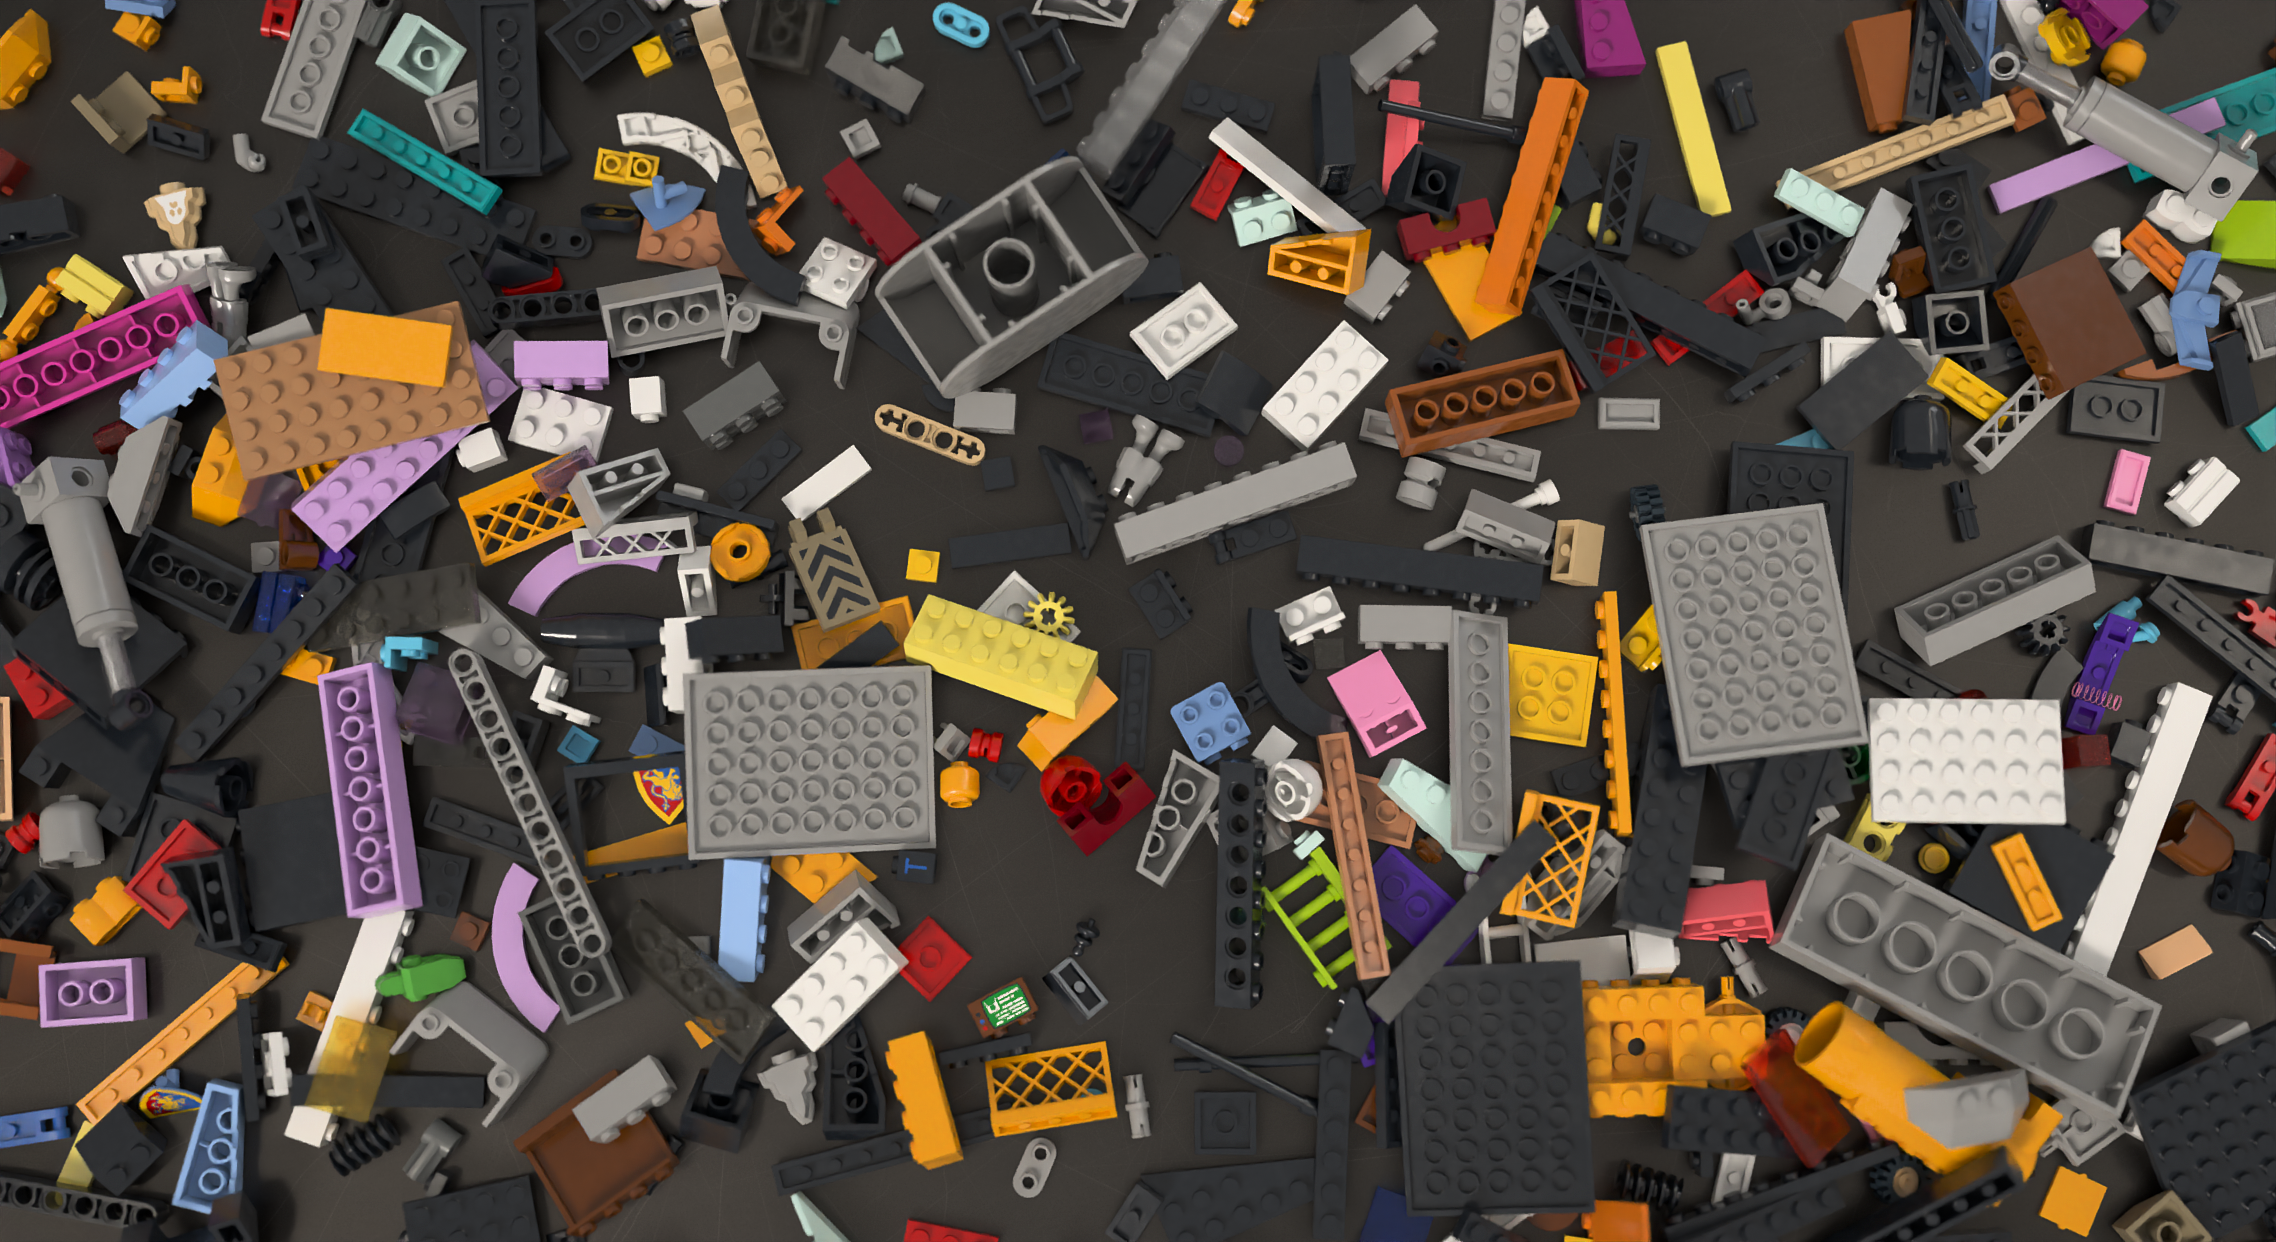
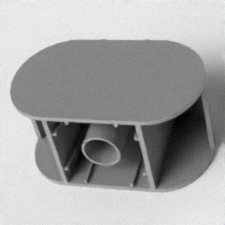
M1069 156L1052 161L1031 172L912 250L883 276L876 287L875 296L942 396L950 399L969 393L992 381L1102 309L1125 291L1143 273L1148 265V259L1137 246L1086 171L1081 160L1078 157Z

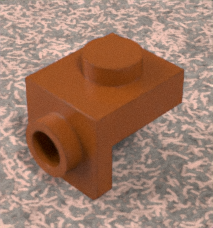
M2018 85L2003 93L2016 120L2013 124L2016 133L2047 118L2033 89L2028 87L2022 90L2021 86Z

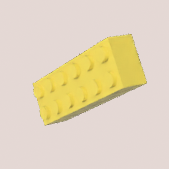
M928 594L904 641L907 662L916 665H931V670L1074 720L1098 672L1097 651Z

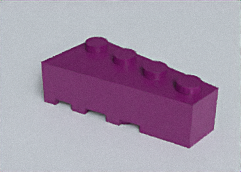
M1575 0L1579 61L1585 78L1640 75L1646 65V61L1625 0Z

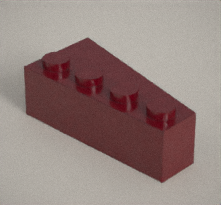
M850 156L821 178L828 188L824 191L825 195L835 206L839 203L844 208L841 211L843 216L852 226L854 224L858 225L861 229L859 231L860 236L869 246L873 244L877 248L876 254L887 267L889 265L893 267L904 256L923 244L916 232Z

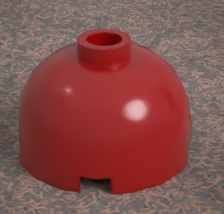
M1075 755L1061 756L1044 769L1040 780V792L1049 809L1061 817L1079 801L1086 808H1090L1098 800L1102 791L1101 775L1083 757Z

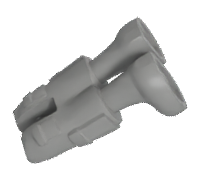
M211 262L207 264V277L210 280L213 295L209 298L213 320L212 330L227 339L228 348H230L241 335L246 339L248 302L245 298H239V293L243 283L250 282L256 278L257 269L249 266H238V263Z
M1138 414L1132 420L1133 427L1136 430L1134 444L1132 447H1124L1116 463L1117 469L1107 491L1108 494L1117 498L1121 490L1126 486L1125 483L1128 478L1133 480L1135 483L1130 487L1124 503L1135 507L1147 489L1156 483L1164 469L1160 464L1164 456L1172 450L1181 449L1185 442L1176 434L1162 429L1150 455L1144 457L1143 453L1156 435L1159 426Z

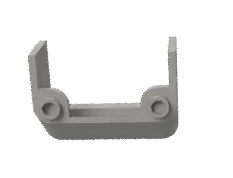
M752 281L746 284L730 312L721 359L728 367L734 368L741 333L754 331L760 324L762 314L820 325L819 339L821 343L830 350L839 351L834 381L839 389L845 390L857 334L856 327H858L860 310L857 304L853 301L846 310L803 291L797 307L770 296Z
M460 981L454 987L443 990L421 1010L389 1052L393 1055L408 1052L419 1036L426 1039H434L441 1036L450 1026L497 1063L489 1073L488 1086L501 1099L482 1122V1125L487 1128L499 1123L546 1062L549 1056V1047L540 1036L468 981Z

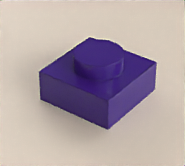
M327 545L319 554L318 564L328 571L334 563H339L348 572L359 556L346 545L337 553Z

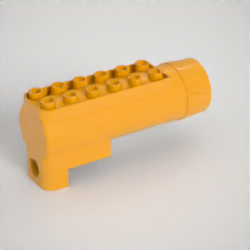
M1839 1001L1826 1005L1815 1014L1804 1028L1795 1047V1063L1820 1080L1826 1088L1838 1093L1842 1097L1839 1102L1848 1108L1852 1114L1860 1120L1868 1122L1888 1139L1891 1138L1906 1152L1918 1157L1925 1165L1936 1173H1941L1943 1176L2005 1145L2021 1166L2026 1182L2035 1167L2038 1151L2064 1117L2028 1091L2029 1102L2010 1139L1950 1150L1908 1121L1903 1089L1967 1078L1958 1071L1952 1079H1949L1884 1033L1875 1023L1864 1019ZM2001 1201L1994 1204V1206L1998 1207Z

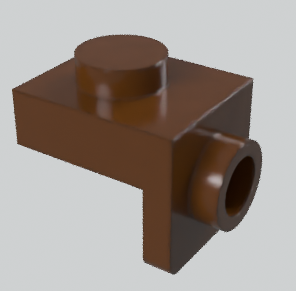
M1921 245L1912 249L1901 250L1896 255H1893L1889 278L1896 286L1902 298H1907L1929 289L1930 283L1923 274L1927 254Z

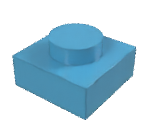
M572 725L557 751L576 763L588 762L601 741L576 725Z

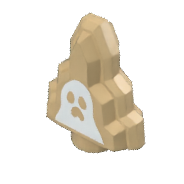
M182 182L163 184L159 187V195L153 196L144 202L148 215L151 218H156L159 228L169 233L171 243L177 250L196 248L198 240L196 226L202 219L201 207L206 204L204 188H185V184Z

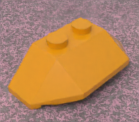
M32 9L26 12L25 17L15 22L0 39V110L14 108L17 103L22 102L27 97L30 87L36 80L45 75L47 67L51 63L47 21Z
M227 413L213 427L192 483V517L219 527H224L229 522L255 509L268 478L266 476L250 481L244 480Z

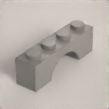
M1877 1021L1879 1029L1929 1065H1938L1937 1059H1949V1065H1968V1059H1979L1980 1065H1993L1953 1043L1943 1046L1931 1043L1921 1034L1917 1025L1910 1021Z

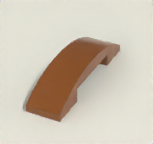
M2233 331L2227 332V333H2225V334H2222V335H2219V336H2216V337H2213V338H2210V339L2207 340V341H2208V347H2209V352H2210L2211 361H2212L2213 359H2212V354H2211L2209 342H2211V341H2213V340H2215V339H2217V338H2220V337H2222V336H2224V335H2226V334H2229V333H2231V332H2233ZM2151 359L2125 368L2113 374V376L2161 382L2179 377L2197 368L2181 366L2179 363L2156 370Z

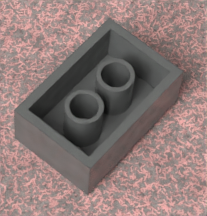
M758 361L684 409L683 412L701 440L711 450L715 448L721 450L733 442L732 437L741 431L745 434L757 427V421L764 416L772 417L784 408L783 404L787 400L761 362Z

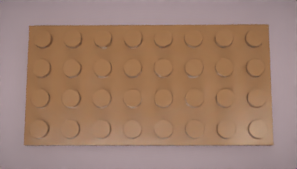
M455 301L393 316L394 318L453 326L445 388L319 371L317 369L322 334L213 360L244 480L250 481L490 422L460 302Z

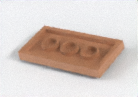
M695 209L682 221L658 231H654L647 219L644 218L636 257L638 261L687 270L717 266L720 276L751 281L739 269L727 251L721 238L716 213ZM748 219L750 227L753 229L758 221ZM753 232V234H754V236H755L757 242L759 243V245H760L761 248H762L761 240H760V239L758 238V236Z
M1305 760L1318 772L1322 780L1323 793L1320 804L1310 815L1294 821L1332 830L1321 764ZM1355 773L1367 839L1410 849L1416 821L1377 786L1380 781L1379 778Z

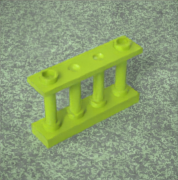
M1318 846L1309 853L1312 859L1308 861L1309 865L1271 893L1266 886L1262 887V891L1265 892L1266 900L1264 907L1268 912L1274 910L1317 969L1313 972V975L1323 988L1328 985L1333 990L1338 986L1332 977L1355 961L1353 947L1325 968L1314 952L1349 927L1346 911H1344V916L1307 943L1296 929L1297 926L1333 900L1337 902L1341 899L1345 904L1340 873L1322 848ZM1323 874L1330 883L1326 886L1327 890L1288 918L1278 902L1315 875L1319 877ZM1384 936L1386 950H1388L1392 947V945Z

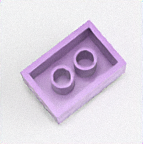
M514 341V378L517 385H522L523 390L528 391L542 390V385H553L554 390H572V385H584L585 390H603V385H609L608 341Z
M145 957L39 965L41 1028L148 1019Z

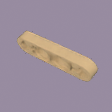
M891 404L882 405L875 413V422L879 429L885 433L967 465H978L985 458V446L980 439ZM892 411L894 418L903 422V416L908 418L903 423L902 432H898L900 428L898 424L890 422L888 426H885L881 416L883 414L888 415ZM916 421L923 423L925 426L924 434L917 438L910 436L908 433L910 424ZM946 432L951 434L953 437L951 446L948 448L937 446L936 438L940 433ZM958 438H963L961 444L968 448L976 444L977 450L980 452L979 456L973 455L969 459L967 458V452L959 448L958 454H954L953 452L958 446Z

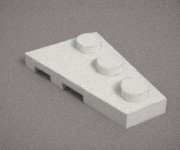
M223 246L122 256L146 300L184 284H190L194 293L211 285L207 277V264L218 261L231 262Z

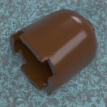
M2187 799L2176 804L2175 808L2178 811L2169 819L2166 818L2155 848L2194 876L2207 877L2218 871L2225 870L2232 861L2231 857L2235 849L2232 833L2195 800Z

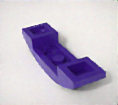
M2108 612L2082 663L2084 668L2077 676L2076 682H2080V685L2083 683V688L2079 697H2072V695L2070 697L2064 722L2065 727L2095 737L2106 709L2102 706L2104 701L2102 702V696L2105 691L2108 693L2124 650L2129 651L2139 622ZM2077 683V685H2076V687H2075V689H2074V693H2073L2074 695H2075V693H2076V691H2077L2078 683ZM2089 685V690L2084 699L2085 689ZM2093 687H2095V691H2094L2093 696L2091 697V702H2090V700H2088V699L2090 698V694H2091V691H2092ZM2101 689V693H2100V695H2099V697H2098V699H2097V704H2096V701H2095V700H2096V695H2097L2098 690Z

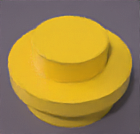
M1938 843L1924 845L1918 854L1919 865L1928 873L1935 874L1944 871L1950 861L1947 849Z

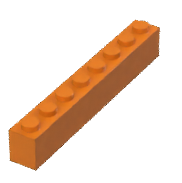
M1545 77L1538 93L1536 107L1529 121L1527 136L1520 151L1516 171L1512 176V184L1507 200L1503 205V213L1494 235L1491 252L1486 260L1482 281L1477 289L1475 302L1491 313L1516 316L1521 314L1589 91L1576 79Z

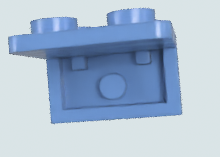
M1222 682L1215 683L1171 708V715L1198 763L1204 761L1207 766L1222 758L1220 751L1231 747L1234 751L1249 743L1246 737L1252 733L1225 684Z

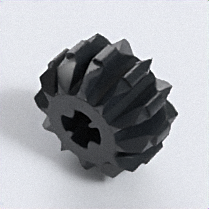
M2057 610L2022 625L2023 629L2017 630L2015 633L2017 636L2023 635L2024 637L2019 646L2026 647L2030 645L2029 654L2035 655L2039 652L2042 657L2049 656L2050 652H2060V644H2067L2069 641L2063 633L2070 631L2071 628L2069 626H2062V622L2065 621L2067 616L2060 615L2056 617ZM2042 626L2046 628V631L2043 632L2044 636L2040 635V631L2043 629Z

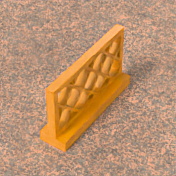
M571 452L458 498L461 509L466 514L481 562L485 567L585 525L581 516L577 518L569 516L575 504L570 494L560 491L565 481L573 479L577 472L582 471L580 464ZM542 491L550 493L544 506L532 503L537 493ZM557 496L568 499L562 513L550 509ZM518 503L522 506L515 518L504 515L508 505ZM529 508L540 511L534 525L522 521ZM487 514L494 516L487 530L478 527L477 518ZM547 514L559 518L555 527L549 530L540 528ZM501 519L512 523L505 537L494 533ZM519 526L531 530L525 540L520 542L512 540ZM491 538L502 541L498 551L487 555L486 547Z
M1526 790L1516 838L1533 820L1539 823L1540 819L1544 824L1543 828L1548 830L1557 840V845L1549 849L1540 859L1550 875L1535 884L1529 873H1527L1503 899L1502 914L1511 916L1514 914L1575 928L1600 806L1542 794L1534 790ZM1543 801L1557 804L1563 815L1548 824L1541 814ZM1562 805L1573 808L1566 812ZM1579 809L1591 811L1590 824L1578 830L1569 815ZM1566 818L1575 833L1560 842L1550 827ZM1589 830L1587 840L1585 841L1581 834ZM1578 836L1585 846L1584 854L1572 861L1563 845ZM1559 848L1569 863L1553 872L1544 857ZM1582 860L1579 871L1575 864ZM1572 867L1579 877L1578 883L1566 891L1557 875ZM1553 878L1562 894L1547 902L1538 887ZM1528 880L1532 887L1525 890L1526 881ZM1535 890L1544 905L1535 911L1522 909L1523 897ZM1576 890L1573 902L1569 894ZM1566 897L1572 907L1570 919L1556 916L1550 906ZM1547 908V910L1549 911L1550 915H1549V914L1540 913V912L1543 911V910H1545V909Z
M1106 1041L999 1058L985 1062L991 1124L995 1137L1117 1117ZM1101 1051L1102 1060L1095 1069L1082 1062L1088 1053ZM1066 1057L1073 1062L1065 1074L1052 1067L1058 1058ZM1036 1062L1043 1068L1033 1080L1023 1073L1022 1070L1028 1063ZM1078 1066L1090 1073V1076L1082 1086L1069 1078ZM1006 1067L1013 1073L1004 1084H1001L993 1078L992 1069ZM1102 1069H1104L1105 1077L1102 1074H1100V1071ZM1048 1071L1060 1078L1051 1091L1039 1084ZM1017 1076L1030 1084L1021 1096L1009 1089V1086ZM1097 1078L1106 1084L1107 1093L1093 1095L1086 1089ZM1065 1083L1077 1090L1072 1099L1062 1100L1056 1095ZM995 1086H996L997 1088H999V1090H998V1092H997L996 1094H995ZM1034 1088L1047 1095L1041 1104L1032 1105L1025 1100ZM1004 1093L1016 1100L1010 1109L997 1110V1101Z

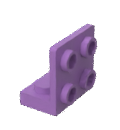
M0 426V481L13 488L16 483H21L36 469L30 459L32 448L29 440L24 435Z

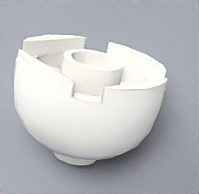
M1285 759L1267 768L1268 782L1264 790L1267 797V808L1275 817L1287 822L1300 820L1310 815L1320 804L1323 793L1322 780L1312 765L1299 759Z

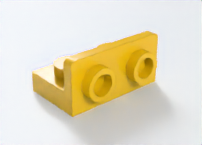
M1653 604L1647 608L1620 640L1621 656L1640 672L1648 668L1654 670L1662 661Z

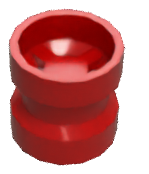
M974 727L968 757L979 758L982 756L987 757L991 762L998 763L1004 733L994 732L989 734L985 733L983 729Z
M28 812L22 817V822L18 826L13 825L5 832V836L11 845L23 854H28L34 849L35 843L39 840L40 816L34 812Z

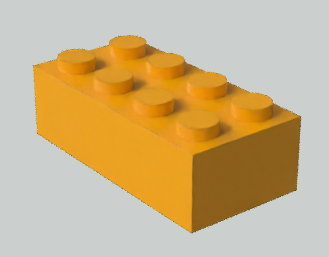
M924 1031L888 1041L890 1051L885 1052L890 1070L893 1069L894 1074H897L898 1080L894 1081L893 1084L898 1100L901 1099L902 1104H905L906 1111L901 1113L906 1130H909L910 1134H913L914 1141L910 1142L914 1160H917L918 1164H922L928 1170L963 1160V1153L931 1039Z

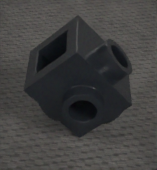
M1435 330L1416 367L1427 372L1435 379L1453 375V373H1461L1467 362V359L1463 358L1467 346L1458 339Z

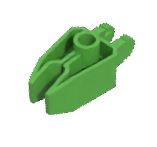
M441 953L421 957V955L407 956L396 964L397 971L385 973V975L381 974V976L375 978L374 986L379 993L390 997V995L402 994L411 1002L427 999L429 994L450 989L466 977L463 959L460 956Z

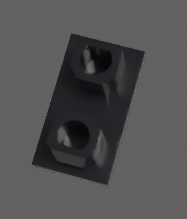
M794 571L780 573L778 595L777 584H768V595H760L759 602L768 603V614L772 615L777 614L778 603L781 628H789L793 624L805 623L809 620L808 606L794 605V595H807L799 576L794 575Z

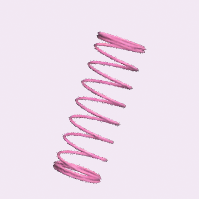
M2077 681L2074 684L2071 693L2072 697H2079L2083 683L2080 685V682ZM2077 683H2078V688H2077V691H2076V693H2075V695H2074V694H2073V693H2074V689H2075V687H2076V685H2077ZM2116 695L2112 707L2114 711H2117L2121 705V696ZM2120 697L2119 705H2118V707L2115 709V704H2116L2118 698Z

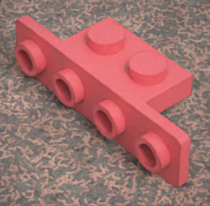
M1391 80L1389 83L1388 101L1420 107L1421 102H1418L1419 82ZM1387 113L1381 187L1385 197H1387L1391 177L1415 144L1423 145V141H1418L1419 130H1424L1425 121Z

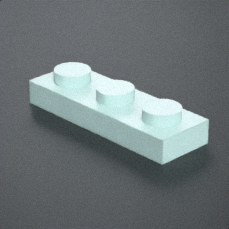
M1792 168L1785 170L1774 194L1775 198L1846 237L1854 236L1865 212V209Z

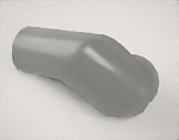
M233 135L236 162L251 172L262 171L265 168L266 159L262 154H257L250 150L248 135Z

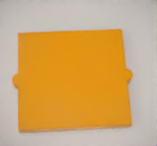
M2058 1165L2038 1215L2058 1224L2060 1229L2067 1228L2087 1237L2107 1187L2088 1179L2084 1173L2077 1174Z

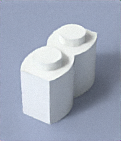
M2164 190L2153 197L2143 215V218L2151 226L2160 230H2170L2177 239L2191 244H2196L2210 236L2218 221L2185 203L2183 194L2175 190Z

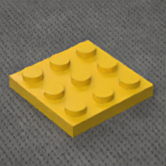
M1508 643L1510 736L1585 748L1598 657Z

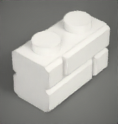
M2216 457L2205 460L2200 458L2195 461L2187 470L2190 474L2184 482L2179 480L2167 492L2170 497L2164 505L2190 528L2201 525L2240 482V479L2233 472L2227 470L2226 466Z

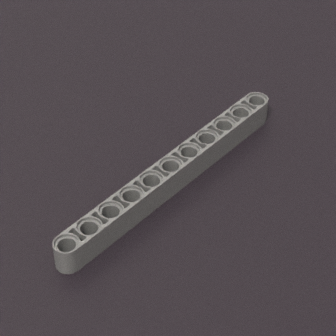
M467 649L456 650L449 658L448 664L575 943L581 954L586 957L603 956L611 948V936L489 671L478 653ZM470 656L472 667L468 671L463 672L460 666L461 661L464 657ZM482 683L485 687V694L481 699L476 700L473 690L476 685ZM495 711L498 716V722L490 728L486 724V716L490 712ZM503 739H508L511 744V749L506 755H501L498 749ZM519 766L522 768L524 776L519 783H515L512 780L511 773L514 768ZM530 794L534 795L537 801L536 807L532 811L526 810L524 806V800ZM542 822H545L550 830L549 835L545 839H541L537 835V827ZM558 850L562 854L563 859L562 863L555 868L550 863V855L553 851ZM568 878L572 879L576 886L575 891L570 896L565 894L562 888L564 881ZM580 906H583L588 911V919L583 924L578 922L575 917L576 910ZM593 934L601 939V947L597 952L592 951L588 945L589 938Z

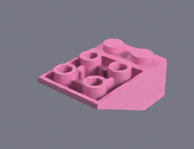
M1381 650L1327 677L1369 758L1426 729L1413 701Z

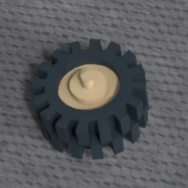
M1899 1151L1901 1155L1872 1165L1877 1170L1876 1173L1870 1171L1869 1177L1875 1178V1181L1869 1183L1871 1188L1876 1189L1872 1193L1875 1197L1880 1198V1202L1890 1205L1921 1189L1926 1184L1932 1183V1178L1926 1177V1175L1931 1173L1930 1169L1924 1167L1925 1164L1918 1157Z

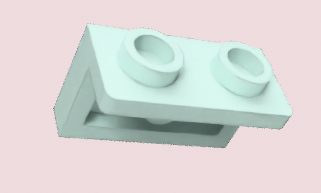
M1268 189L1263 192V195L1254 198L1250 196L1240 197L1234 200L1233 204L1228 205L1240 247L1297 231L1292 205L1273 189Z

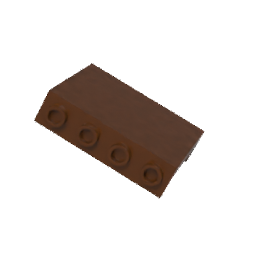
M2092 246L2013 281L1993 293L1999 309L2003 312L2011 332L2018 341L2025 359L2033 370L2047 400L2147 353Z
M617 1069L607 1073L513 1141L518 1152L527 1155L570 1227L566 1230L568 1235L577 1237L588 1236L598 1228L597 1223L604 1218L610 1219L623 1210L622 1205L631 1199L637 1200L649 1191L648 1187L657 1180L661 1182L669 1178L674 1173L673 1168L680 1164V1161L649 1111L645 1112L646 1116L634 1125L628 1124L619 1131L620 1135L609 1143L601 1144L591 1141L572 1109L624 1073Z

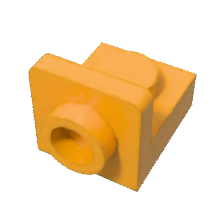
M124 11L112 31L147 52L150 45L155 44L158 40L162 26L148 15Z
M183 66L182 81L174 78H164L163 82L152 81L151 93L161 102L197 104L198 94L202 91L201 77L190 66Z

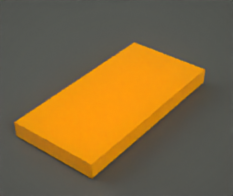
M1455 215L1453 220L1440 222L1434 225V227L1442 232L1454 230L1457 227ZM1472 244L1462 246L1461 251L1450 255H1444L1443 252L1432 254L1431 259L1424 261L1425 266L1469 342L1517 317L1516 315L1491 313L1475 302L1477 289L1481 284L1486 268V260L1490 255L1485 245L1473 248Z
M326 308L317 370L445 388L453 326Z
M909 596L880 602V612L823 633L818 619L791 626L801 669H815L880 620H882L898 641L899 646L870 667H877L906 659L904 641L915 621Z

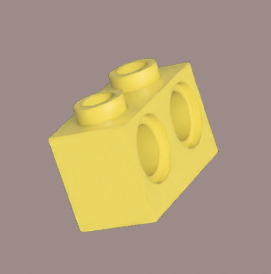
M1867 793L1843 841L1885 862L1892 853L1893 846L1891 843L1895 835H1899L1903 831L1907 822H1887L1885 825H1882L1880 822H1871V795ZM1868 835L1873 837L1875 841V847L1871 852H1868L1864 847V839Z

